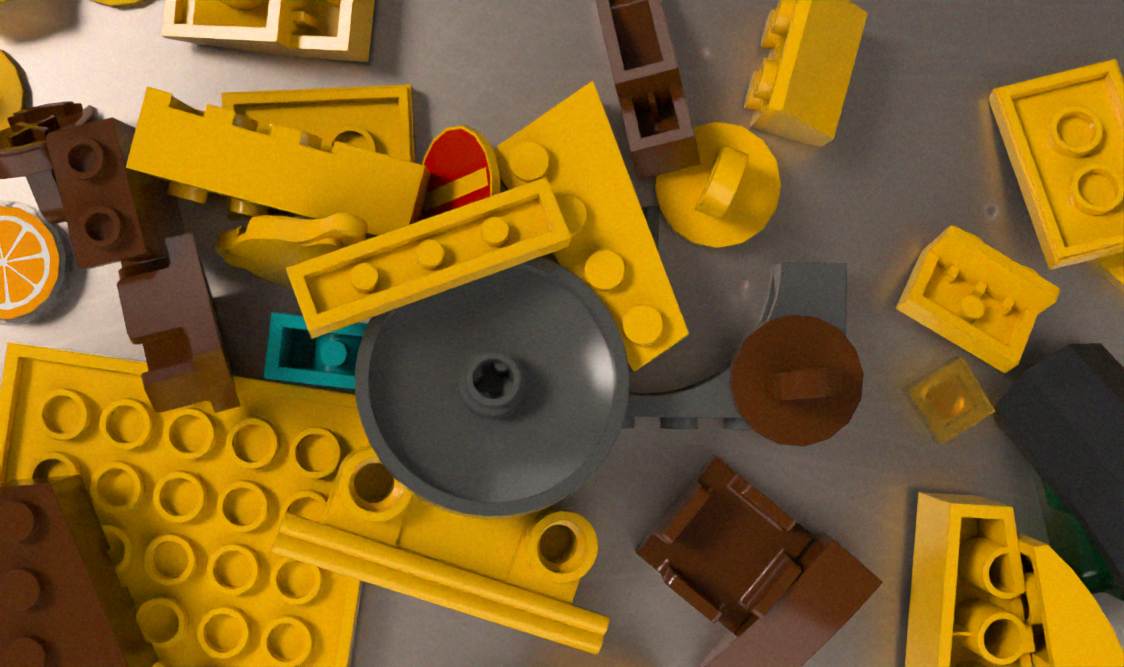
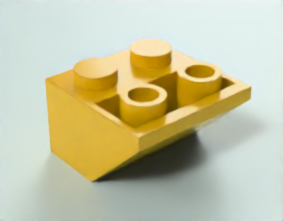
M779 0L776 10L771 9L761 40V47L770 49L769 56L764 58L759 72L754 71L744 103V108L754 111L749 128L820 148L832 141L835 137L868 13L850 0Z

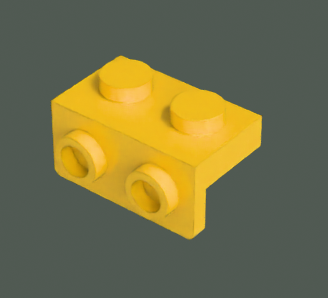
M951 225L921 251L895 309L1001 372L1006 373L1019 364L1038 314L1057 301L1060 288L1039 276L1035 270L1020 265L985 244L978 236Z

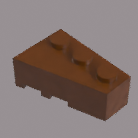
M80 475L17 479L0 484V667H152L159 661L151 642L146 644L131 607L135 604L128 587L122 588L107 551L111 549Z

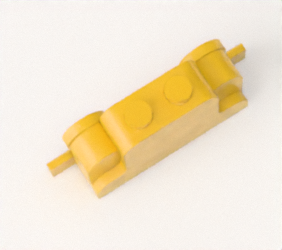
M371 446L355 449L342 461L319 522L285 512L271 552L595 655L599 653L602 647L603 636L609 626L610 617L572 604L580 579L591 569L598 552V540L595 530L584 517L570 510L553 507V505L534 513L505 519H480L449 513L430 505L404 488L383 466Z

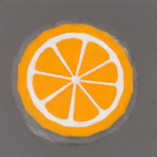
M0 200V325L21 326L44 318L62 302L68 290L65 287L69 281V273L73 272L74 254L67 233L59 224L48 223L38 208L24 202Z

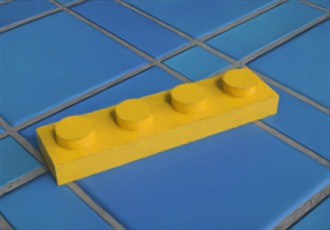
M545 177L287 267L286 271L307 329L313 339L569 247L572 237L548 179Z

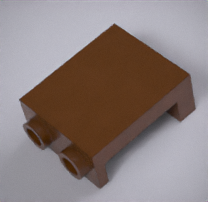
M113 117L51 132L46 137L78 266L83 269H92L116 262H121L123 268L169 256L165 238L186 234L177 197L166 194L169 182L126 168L136 128Z

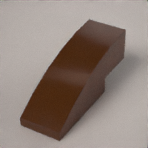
M595 0L638 180L700 165L696 137L662 1Z
M823 531L796 562L802 568V572L767 615L760 619L752 612L734 634L729 630L698 667H802L846 624L880 587L883 581Z

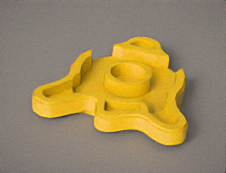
M344 212L312 220L287 216H256L249 220L247 229L240 225L236 229L223 231L219 235L216 251L230 265L244 268L257 277L271 283L293 289L286 271L287 267L364 241L368 227L362 218Z

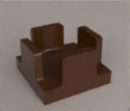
M191 232L165 238L169 256L123 267L118 271L120 280L117 283V289L127 334L133 344H143L148 371L141 375L144 390L154 411L157 413L203 401L211 402L214 413L240 407L214 299L193 234Z
M713 454L636 547L635 552L661 574L664 583L712 623L715 624L719 621L734 634L752 612L760 619H763L802 572V568L795 560L814 536Z

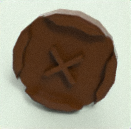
M63 101L43 104L13 113L14 116L7 118L10 127L0 131V179L26 177L37 206L45 220L50 224L67 222L46 137L51 132L101 120L98 110L91 105L83 109L81 103Z
M785 315L762 322L743 340L731 360L729 389L737 413L754 432L780 445L805 447L830 439L850 422L862 398L864 373L856 348L840 329L817 317Z

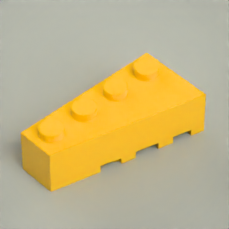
M592 80L493 149L500 171V182L506 191L547 177L572 237L569 247L550 254L557 264L580 278L604 303L621 334L627 354L628 366L634 374L685 339L689 332Z
M148 86L146 87L126 168L168 181L169 184L166 192L168 195L202 204L206 203L208 192L232 198L229 211L250 217L269 215L271 209L295 215V218L308 220L322 219L336 213H350L362 218L367 223L368 230L365 240L419 222L432 174L424 165L335 141L334 146L322 143V138L281 124H270L269 129L258 126V121L211 104H207L204 111L197 110L174 98L173 93Z
M918 492L905 667H1032L1030 653L1036 651L1032 626L1025 623L1021 594L1026 591L1013 507L977 495Z

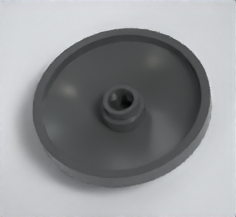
M544 257L535 258L371 317L362 336L355 368V394L361 423L372 449L387 471L404 488L430 505L449 513L480 519H505L534 513L556 504L582 486L599 468L618 438L625 419L630 388L626 350L621 334L608 309L595 292L580 278L566 268Z

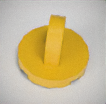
M724 122L694 126L693 129L701 164L656 175L653 188L659 211L671 231L692 245L721 249L742 244L762 231L777 209L782 185L777 160L765 142L743 126Z

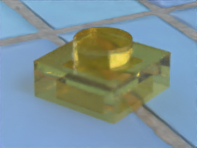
M954 356L902 389L934 443L941 445L995 412V409L963 357Z

